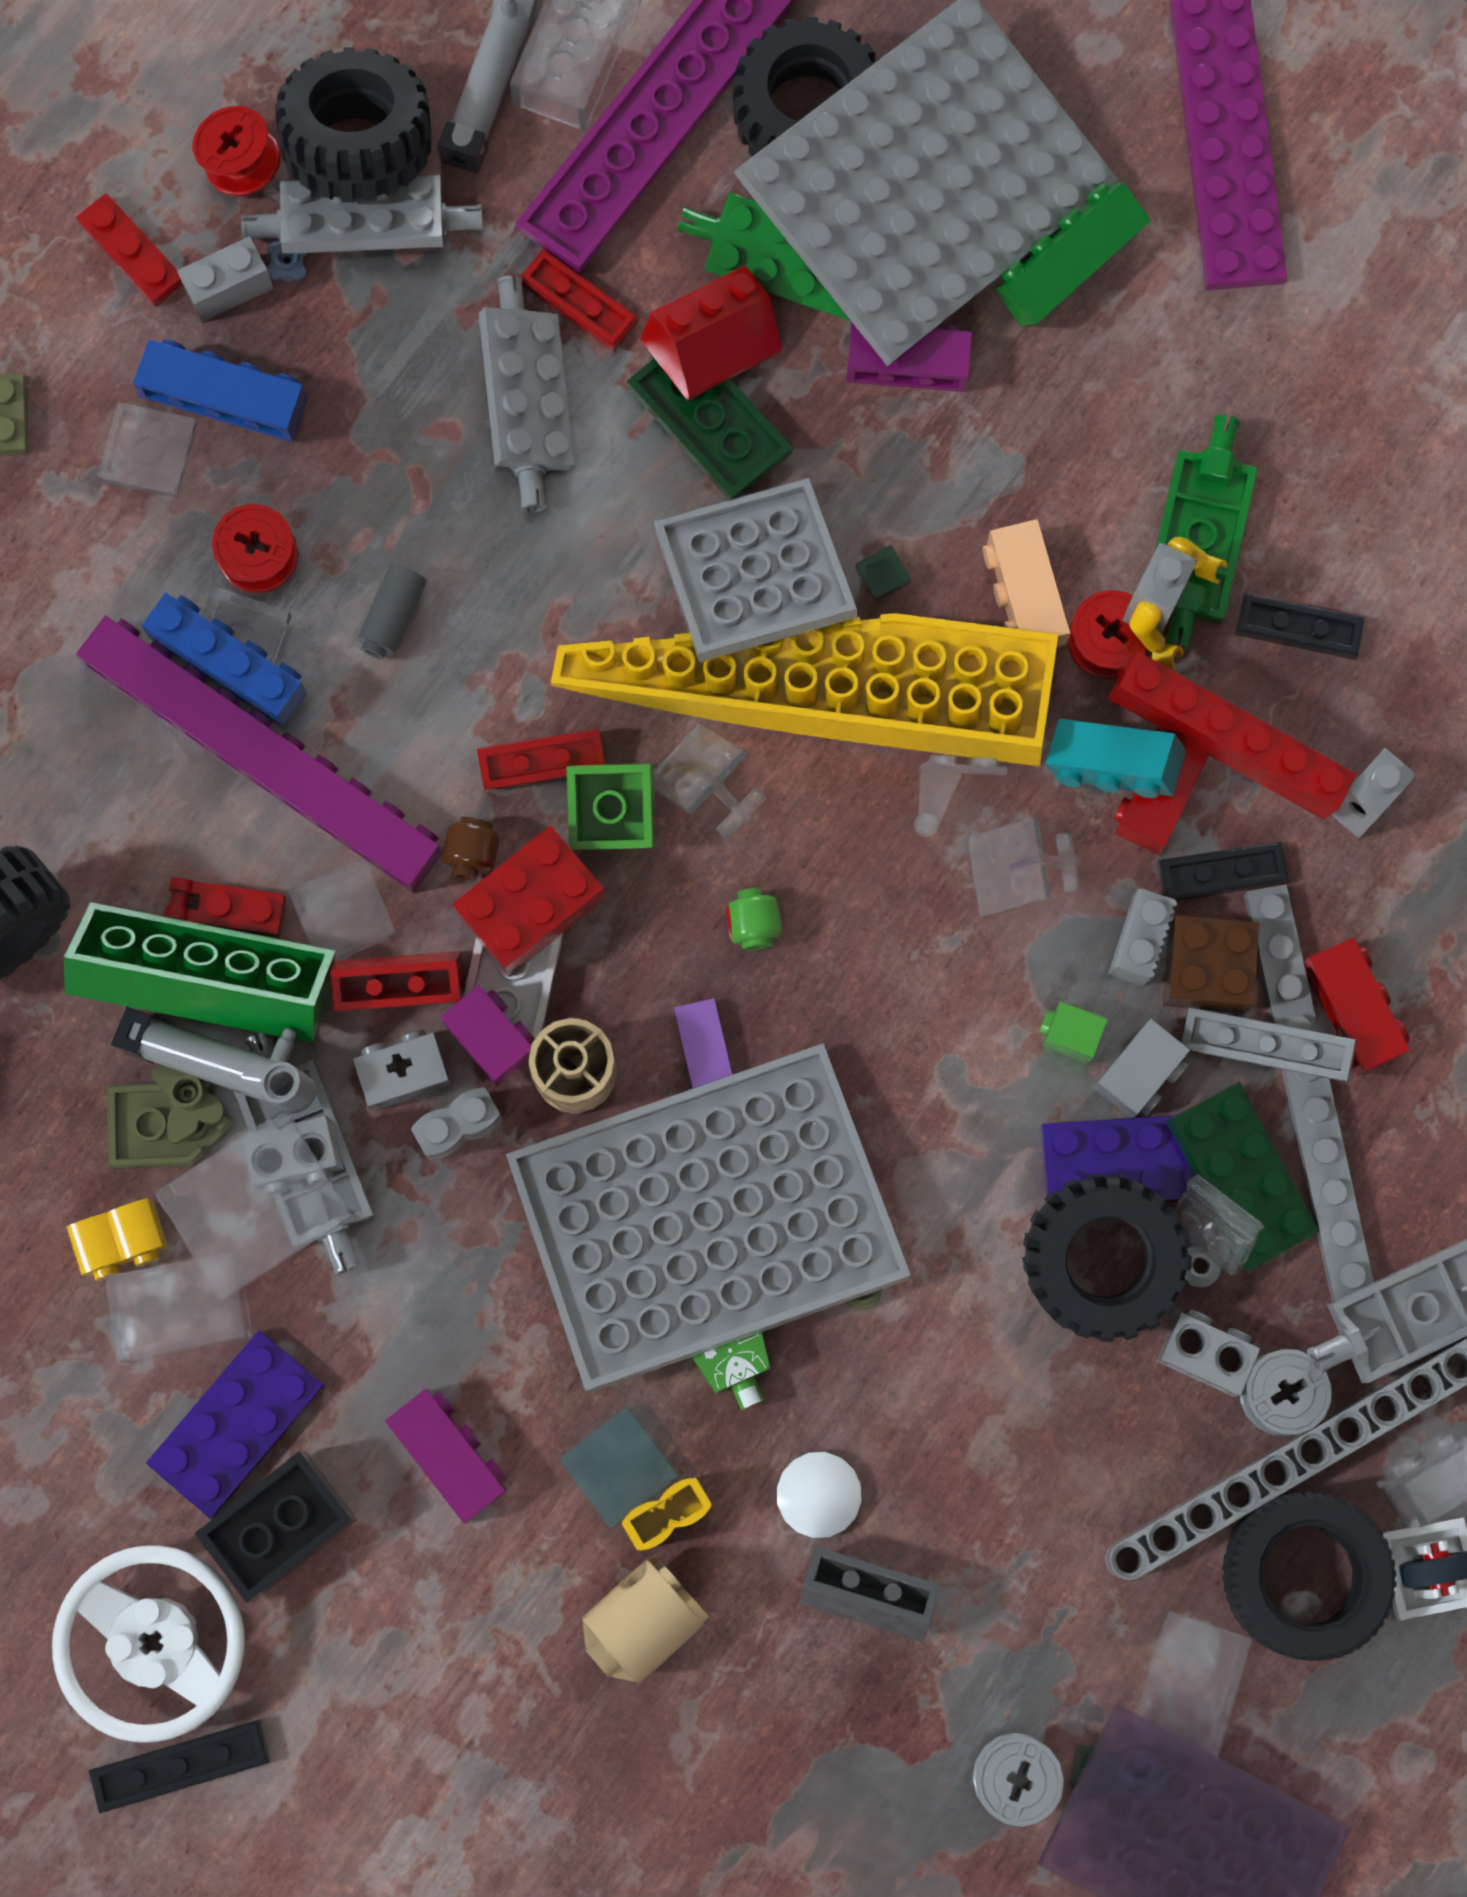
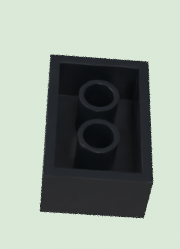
M299 1451L194 1534L244 1601L251 1603L259 1599L355 1523L357 1518L307 1452Z

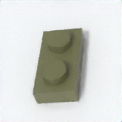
M24 373L0 374V457L29 455L27 378Z

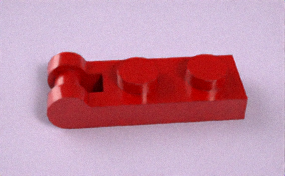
M178 877L170 879L168 891L172 892L170 905L165 906L164 917L239 932L280 937L287 898L285 894L196 882ZM188 896L200 897L198 911L186 909Z

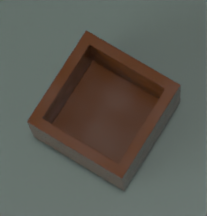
M1175 915L1169 924L1170 929L1167 936L1163 1006L1190 1007L1237 1013L1249 1011L1254 1006L1259 923Z

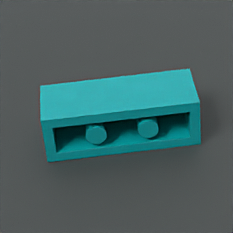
M1059 719L1045 764L1059 783L1069 787H1080L1081 784L1094 785L1098 789L1110 793H1116L1119 789L1134 791L1143 797L1156 798L1158 794L1174 795L1186 750L1174 733Z

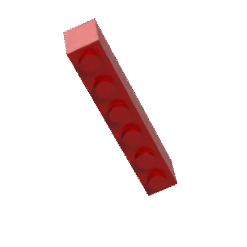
M1139 651L1126 663L1108 697L1114 703L1164 731L1174 733L1180 740L1323 820L1339 810L1357 775Z

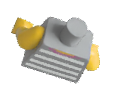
M1174 537L1167 545L1159 543L1122 620L1130 625L1131 630L1148 651L1152 652V659L1172 670L1177 669L1174 665V656L1183 657L1184 651L1181 646L1165 643L1162 632L1193 569H1195L1197 577L1218 584L1220 581L1215 576L1217 568L1219 566L1227 568L1226 561L1206 554L1194 543L1183 537Z

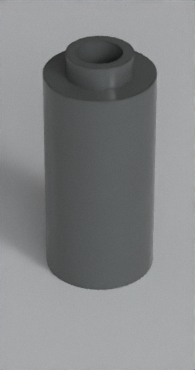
M389 565L357 636V640L363 644L361 647L363 652L378 659H384L385 655H395L427 583L423 576L400 565Z

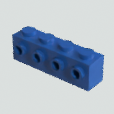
M151 339L148 340L133 381V385L140 398L293 443L308 401L303 385L295 377L283 373L277 374L276 377L265 374L257 366L246 362H239L238 365L228 363L221 356L210 351H201L200 354L186 350L180 343L168 339L162 340V343Z
M165 592L141 625L149 639L161 644L173 655L191 665L203 675L284 728L307 696L302 682L299 681L302 676L283 662L278 667L267 660L268 653L256 643L247 640L243 644L232 637L234 631L221 620L214 617L210 622L198 613L201 609L188 598L180 595L176 600Z

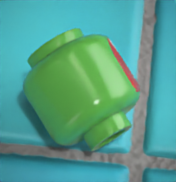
M749 888L738 891V899L731 901L726 906L731 941L734 944L742 945L743 951H755L774 946V940L782 934V923L777 899L774 896L762 895L761 888Z

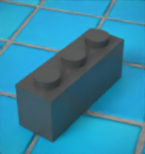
M815 1546L799 1604L924 1642L941 1585Z

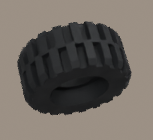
M807 16L806 22L797 23L796 18L783 20V27L779 29L772 25L763 30L762 41L754 38L748 44L746 55L740 57L736 66V77H734L733 117L734 124L737 125L739 139L742 144H749V154L751 156H754L798 122L781 113L771 100V95L782 83L799 76H816L831 82L840 90L877 62L875 61L876 53L870 44L860 45V34L853 29H849L847 32L841 30L840 22L830 19L828 24L818 22V17Z
M354 47L343 48V52L337 53L329 50L322 52L320 58L316 60L311 57L300 65L301 70L294 69L285 79L286 84L280 87L277 94V104L275 105V116L282 159L286 163L290 174L295 179H300V184L310 191L314 192L317 189L320 196L333 200L334 196L340 197L343 202L354 203V199L365 198V202L377 200L378 195L386 194L388 197L397 193L400 185L406 187L416 178V172L420 173L427 164V156L431 153L432 149L429 98L426 95V88L422 80L416 76V73L405 63L400 65L396 57L387 53L385 56H381L377 50L365 48V51H355ZM349 118H368L381 122L373 128L359 132H341L328 128L338 121Z
M17 845L14 847H2L0 850V980L14 973L23 963H27L40 948H43L50 941V937L62 927L61 922L66 920L69 914L68 910L70 909L69 894L33 851Z
M1100 1173L1087 1175L1086 1179L1079 1181L1073 1179L1064 1183L1063 1189L1057 1193L1052 1191L1044 1199L1046 1203L1040 1211L1035 1210L1030 1219L1032 1222L1029 1233L1025 1232L1023 1242L1025 1247V1257H1022L1024 1271L1028 1276L1029 1287L1040 1305L1063 1328H1068L1076 1335L1086 1339L1089 1337L1098 1338L1100 1342H1114V1338L1118 1337L1130 1340L1139 1337L1138 1332L1145 1328L1152 1331L1161 1325L1158 1320L1166 1312L1171 1315L1178 1305L1175 1303V1300L1179 1293L1185 1294L1189 1283L1185 1279L1186 1271L1192 1268V1256L1188 1254L1187 1245L1190 1244L1187 1231L1180 1224L1181 1218L1177 1212L1155 1191L1125 1176L1112 1174V1176H1102ZM1102 1217L1118 1218L1131 1224L1140 1234L1146 1249L1145 1265L1136 1282L1120 1294L1109 1297L1095 1296L1082 1290L1072 1279L1067 1266V1249L1075 1233L1089 1221Z

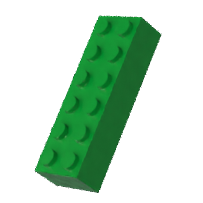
M90 902L64 956L65 994L280 1037L283 1030L289 1028L296 1031L295 1040L313 1043L332 992L330 969L335 964V950Z

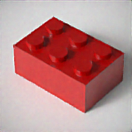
M550 825L452 905L458 917L509 977L606 898L601 884Z

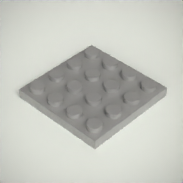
M809 478L654 521L655 532L699 662L857 618V607Z

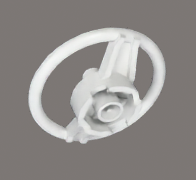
M149 1545L124 1549L103 1558L91 1566L67 1593L59 1609L53 1630L52 1658L56 1677L70 1705L87 1723L109 1736L131 1742L149 1743L173 1739L194 1730L216 1713L231 1693L239 1676L244 1657L245 1634L243 1619L238 1603L227 1583L211 1566L198 1557L166 1546ZM145 1563L170 1565L182 1569L197 1578L212 1593L219 1604L225 1620L227 1653L221 1674L199 1648L197 1623L185 1606L166 1598L139 1600L102 1580L120 1569ZM77 1611L108 1639L105 1646L106 1654L111 1659L112 1666L123 1679L137 1686L156 1688L165 1684L197 1706L176 1719L148 1725L128 1723L116 1719L99 1709L81 1689L71 1664L70 1635ZM158 1631L163 1636L159 1642L164 1646L161 1651L153 1650L149 1652L145 1647L147 1644L144 1641L146 1634L153 1635Z

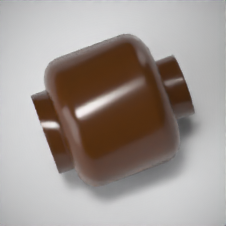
M461 817L460 822L453 823L448 827L442 851V861L453 869L452 875L454 877L476 881L477 875L488 874L493 870L499 847V835L492 830L493 824L479 818Z

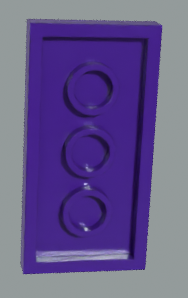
M1173 1116L1048 1123L1041 1125L1046 1197L1052 1191L1057 1193L1063 1189L1064 1183L1073 1179L1079 1181L1086 1179L1087 1175L1100 1173L1102 1176H1112V1174L1138 1181L1155 1191L1166 1202L1207 1199L1166 1123V1120Z
M258 1330L148 1459L146 1464L209 1519H213L325 1385L262 1331Z

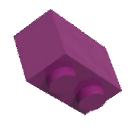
M478 985L440 1016V1019L496 1086H499L529 1061L530 1044L534 1042L535 1038L521 1021L514 1025L503 1013L508 1009V1006L493 989L486 994L481 986Z

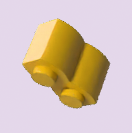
M148 1198L126 1204L109 1212L89 1217L67 1226L81 1275L87 1277L94 1275L95 1281L105 1280L120 1274L118 1267L134 1261L136 1267L160 1260L159 1253L169 1249L154 1201Z
M688 1478L669 1487L659 1501L646 1502L634 1508L624 1518L622 1525L637 1550H646L665 1541L675 1527L688 1526L701 1519L709 1511L712 1503L697 1478Z

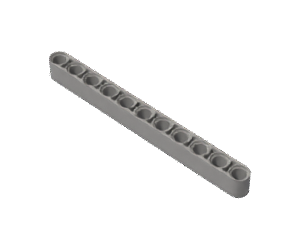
M1467 1336L1323 1419L1313 1429L1294 1436L1118 1539L1108 1547L1105 1553V1564L1108 1571L1115 1577L1126 1580H1134L1145 1575L1467 1385ZM1452 1355L1458 1356L1464 1364V1372L1459 1378L1453 1377L1447 1368V1362ZM1416 1376L1422 1377L1428 1385V1393L1422 1400L1416 1398L1411 1391V1382ZM1380 1397L1387 1399L1392 1406V1414L1387 1421L1379 1419L1374 1411V1405ZM1344 1418L1351 1420L1356 1428V1435L1349 1443L1343 1441L1338 1434V1425ZM1307 1440L1314 1441L1320 1450V1456L1313 1464L1307 1463L1301 1455V1447ZM1271 1461L1279 1463L1283 1469L1282 1481L1275 1486L1269 1484L1264 1476V1469ZM1236 1482L1242 1484L1247 1492V1499L1240 1507L1233 1506L1227 1497L1229 1487ZM1198 1504L1206 1506L1210 1512V1521L1202 1529L1195 1527L1190 1519L1192 1509ZM1163 1525L1169 1527L1174 1536L1172 1546L1164 1551L1158 1549L1153 1541L1155 1530ZM1125 1547L1131 1548L1137 1556L1136 1566L1129 1572L1121 1571L1116 1563L1118 1552Z

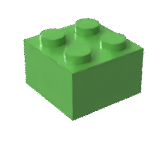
M654 763L567 766L569 848L571 850L653 848L656 846Z

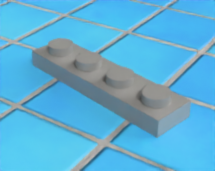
M1189 1007L1181 1043L1192 1052L1349 1083L1357 1041L1355 1039Z

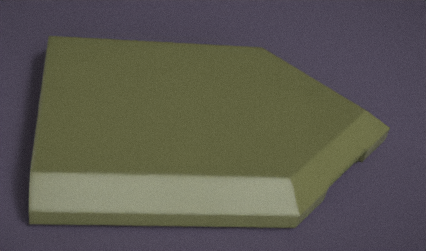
M156 1083L107 1085L108 1169L194 1165L230 1127L234 1120L224 1112V1117L219 1124L207 1125L200 1122L199 1130L196 1134L181 1143L173 1144L167 1134V1120L173 1105L170 1103V1097Z

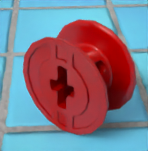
M229 106L215 111L200 123L193 136L192 151L196 162L205 169L209 183L220 193L229 196H246L259 191L274 178L280 167L281 152L278 143L269 134L264 118L254 109L244 106Z
M253 503L235 507L221 518L214 529L211 544L214 558L229 583L243 592L261 594L274 591L285 584L295 571L299 556L296 539L291 532L290 525L282 514L271 507ZM258 543L262 545L265 552L256 549ZM246 546L255 548L254 554H250Z
M1106 590L1094 593L1080 604L1069 626L1070 636L1067 644L1071 658L1081 670L1095 678L1108 680L1119 678L1126 663L1138 651L1146 655L1148 650L1131 630L1130 625L1122 621L1133 597L1127 592ZM1111 630L1117 633L1116 637L1112 636L1108 640L1103 637L1104 633H1109Z

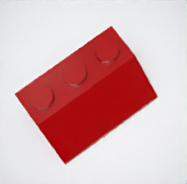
M746 265L652 311L640 338L687 401L779 354L782 350L770 296Z

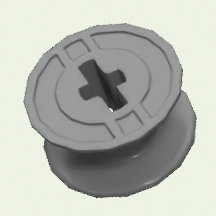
M1280 1349L1257 1357L1240 1396V1402L1246 1417L1258 1429L1271 1435H1298L1313 1429L1325 1418L1331 1404V1383L1326 1371L1322 1374L1317 1373L1311 1364L1317 1360L1315 1358L1309 1359L1308 1354L1299 1350ZM1298 1382L1300 1388L1289 1395L1292 1399L1291 1402L1287 1399L1272 1403L1270 1397L1281 1391L1278 1386L1279 1383L1285 1386Z
M1012 1733L998 1736L984 1746L975 1761L973 1772L976 1796L990 1815L1004 1824L1019 1827L1037 1824L1053 1813L1062 1797L1064 1778L1060 1762L1050 1748L1029 1735ZM1021 1761H1026L1023 1775L1029 1779L1025 1788L1019 1785L1015 1797L1011 1798L1013 1784L1007 1780L1008 1775L1011 1771L1017 1774Z

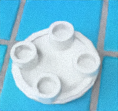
M811 1452L794 1459L782 1472L777 1486V1505L784 1521L796 1532L812 1538L831 1537L844 1531L856 1518L862 1502L861 1484L854 1469L841 1457L827 1452Z

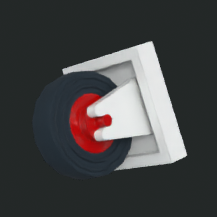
M1464 1517L1384 1532L1383 1537L1387 1539L1388 1546L1392 1550L1393 1555L1391 1556L1392 1559H1395L1394 1569L1397 1573L1395 1577L1397 1585L1394 1590L1396 1594L1392 1600L1396 1620L1401 1621L1467 1607V1528Z

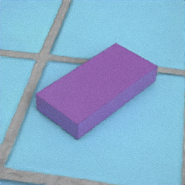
M715 999L674 1007L692 1089L731 1076V1066Z

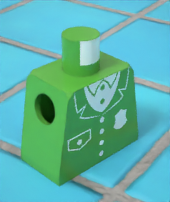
M762 1332L691 1357L715 1394L732 1388L741 1410L765 1400L755 1379L756 1376L770 1370Z

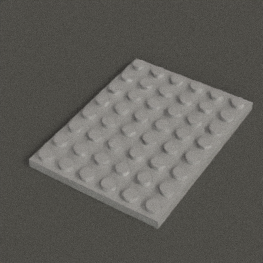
M979 0L955 1L739 166L734 172L735 176L887 366L996 280L1016 261L1021 260L1030 252L1029 248L1041 237L1047 234L1050 236L1060 228L1058 225L1059 220L1067 213L1076 208L1081 211L1089 203L1086 197L1092 190L1103 183L1112 185L1119 180Z
M824 1043L506 1154L587 1394L911 1279L910 1271Z

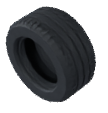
M1296 1492L1279 1495L1248 1513L1246 1517H1243L1240 1521L1241 1523L1234 1529L1235 1533L1231 1534L1230 1541L1226 1546L1227 1552L1223 1558L1222 1570L1224 1575H1222V1580L1230 1610L1235 1614L1234 1618L1241 1624L1240 1626L1243 1630L1248 1632L1250 1637L1254 1638L1265 1648L1286 1657L1306 1661L1334 1660V1658L1339 1659L1344 1657V1655L1354 1653L1355 1649L1359 1650L1365 1643L1367 1644L1371 1641L1372 1636H1376L1379 1628H1382L1385 1624L1383 1622L1385 1618L1388 1619L1389 1610L1392 1609L1394 1604L1392 1600L1396 1594L1394 1590L1397 1585V1581H1395L1397 1573L1394 1569L1395 1559H1392L1391 1555L1393 1553L1388 1546L1389 1543L1383 1537L1384 1533L1377 1527L1378 1525L1375 1521L1370 1520L1368 1514L1364 1513L1358 1506H1353V1503L1337 1496L1317 1492ZM1304 1526L1317 1527L1334 1536L1346 1550L1352 1567V1588L1343 1608L1329 1620L1314 1625H1299L1285 1618L1270 1601L1264 1583L1265 1561L1274 1543L1288 1531Z

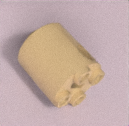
M563 1019L555 1021L541 1030L531 1045L528 1063L532 1079L546 1103L559 1111L579 1115L595 1109L606 1101L615 1086L617 1068L611 1043L600 1028L587 1020ZM568 1059L577 1069L570 1070L562 1062Z
M654 1555L649 1561L646 1559L582 1617L585 1650L608 1677L640 1684L704 1626L703 1622L709 1616Z

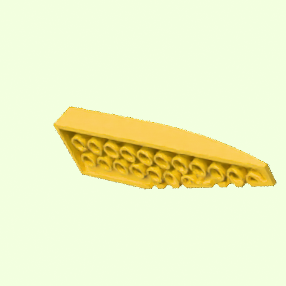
M892 613L882 614L878 619L860 620V617L702 662L698 660L690 633L674 634V638L650 640V637L633 638L634 642L613 644L610 640L558 645L551 686L638 706L774 731L1040 767L1059 634Z

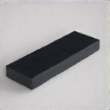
M1244 593L1235 635L1355 660L1358 656L1365 618Z
M1281 841L1162 859L1157 862L1163 896L1175 899V901L1284 885L1288 882Z

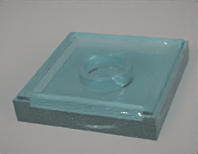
M628 1407L559 1458L560 1462L609 1528L613 1527L634 1508L643 1504L678 1477V1474Z

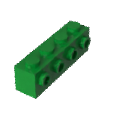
M1124 182L1112 185L1103 183L1087 195L1086 198L1089 203L1081 211L1076 208L1067 213L1058 222L1061 228L1051 237L1049 234L1041 237L1029 248L1032 253L1022 263L1020 260L1016 261L1000 275L1003 280L993 289L1021 326L1038 324L1151 221Z

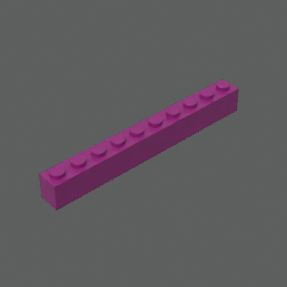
M106 615L103 617L76 653V656L84 666L412 893L416 891L442 855V851L436 843L439 839L438 836L421 824H418L416 828L410 826L402 820L405 814L390 802L385 801L381 806L369 797L372 791L358 780L351 778L347 782L336 774L339 769L323 756L318 755L316 759L310 757L303 752L305 745L293 735L285 732L281 737L270 729L272 722L258 711L252 709L248 714L236 706L239 700L223 687L219 686L215 691L203 683L206 677L191 665L186 663L183 668L171 661L173 654L161 644L153 641L149 646L138 638L140 631L126 620L120 618L116 623Z

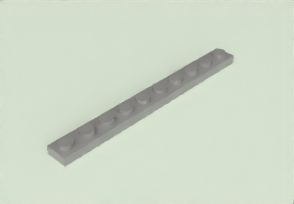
M1287 885L1247 891L1244 894L1249 922L1259 923L1257 960L1271 1023L1319 1032ZM1281 1069L1314 1222L1320 1231L1317 1233L1330 1297L1333 1302L1373 1283L1374 1280L1331 1084L1328 1078Z

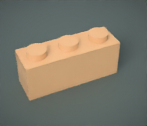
M1038 519L991 530L987 545L983 546V555L988 570L994 569L998 583L993 584L995 599L999 608L1005 606L1009 620L1004 622V627L1059 634L1057 647L1066 645L1070 636V630Z

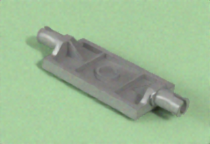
M440 175L416 176L406 187L400 185L399 191L388 197L386 194L378 195L377 200L365 202V198L354 199V203L343 202L340 197L335 196L333 200L322 197L317 189L312 192L301 185L300 181H280V209H277V214H241L243 239L248 236L251 239L279 238L282 254L443 247V235H447V231H483L481 204L446 207V204L441 202Z
M503 276L496 281L499 291L500 308L484 307L479 312L495 466L510 467L514 472V476L519 478L521 510L528 512L530 507L531 512H540L547 508L543 476L546 472L552 470L569 471L575 466L558 314L527 311L524 309L522 278L516 276L514 278L515 283H513L512 276Z
M258 1033L263 1050L254 1035L245 1040L250 1052L267 1058L271 1057L275 1048L272 1035ZM313 1060L294 1066L311 1076L316 1086L315 1099L304 1111L298 1113L288 1112L278 1106L234 1091L250 1134L322 1116H327L333 1120L344 1169L333 1172L334 1178L329 1181L309 1184L307 1178L291 1182L293 1189L273 1195L293 1247L298 1248L316 1240L323 1241L334 1269L333 1272L335 1275H340L347 1272L342 1255L348 1268L351 1270L361 1265L356 1257L347 1231L350 1229V1226L375 1216L317 1066ZM290 1080L285 1085L283 1095L290 1092L293 1087V1080ZM314 1141L308 1145L305 1155L309 1163L318 1162L323 1157L325 1149L321 1141ZM274 1151L266 1157L264 1166L268 1173H275L281 1168L283 1164L282 1154L279 1151Z
M1467 1239L1327 1304L1339 1335L1307 1349L1309 1359H1319L1311 1363L1315 1371L1322 1374L1326 1370L1351 1359L1361 1382L1370 1383L1466 1337Z

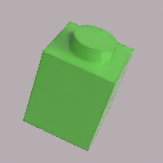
M1060 1001L1055 1011L1047 1009L1039 1029V1033L1045 1035L1042 1047L1089 1064L1094 1058L1108 1019Z

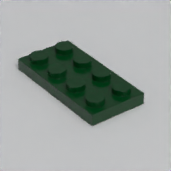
M654 358L626 381L627 388L728 500L741 496L793 452V447L731 379L687 401Z
M1240 1082L1230 1085L1166 1120L1245 1271L1258 1267L1320 1232Z

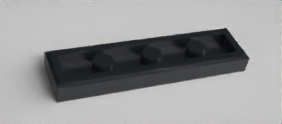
M258 1719L88 1771L100 1814L264 1765L271 1761L261 1722Z

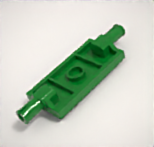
M729 192L722 215L718 218L692 210L686 206L684 207L681 217L695 221L696 224L692 225L679 220L677 231L710 241L711 249L704 267L705 271L724 276L746 265L766 292L851 321L756 201Z
M1224 414L1214 416L1209 447L1205 448L1203 452L1193 453L1178 449L1155 546L1156 551L1159 543L1167 545L1172 538L1183 537L1194 543L1206 554L1227 562V568L1220 566L1217 568L1215 576L1220 581L1218 584L1197 577L1195 569H1193L1171 614L1165 643L1176 644L1179 634L1178 646H1181L1184 652L1190 649L1195 618L1222 624L1225 618L1258 468L1241 464L1235 459L1233 447L1240 420L1231 416L1229 423H1227L1226 431H1224L1227 415Z

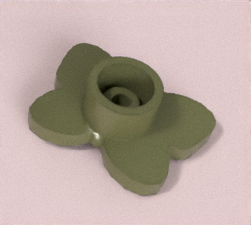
M163 1065L152 1068V1078L159 1088L170 1097V1103L173 1105L167 1120V1134L173 1144L181 1143L196 1134L199 1130L200 1122L207 1125H216L222 1121L224 1107L215 1095L209 1093L208 1087L211 1082Z

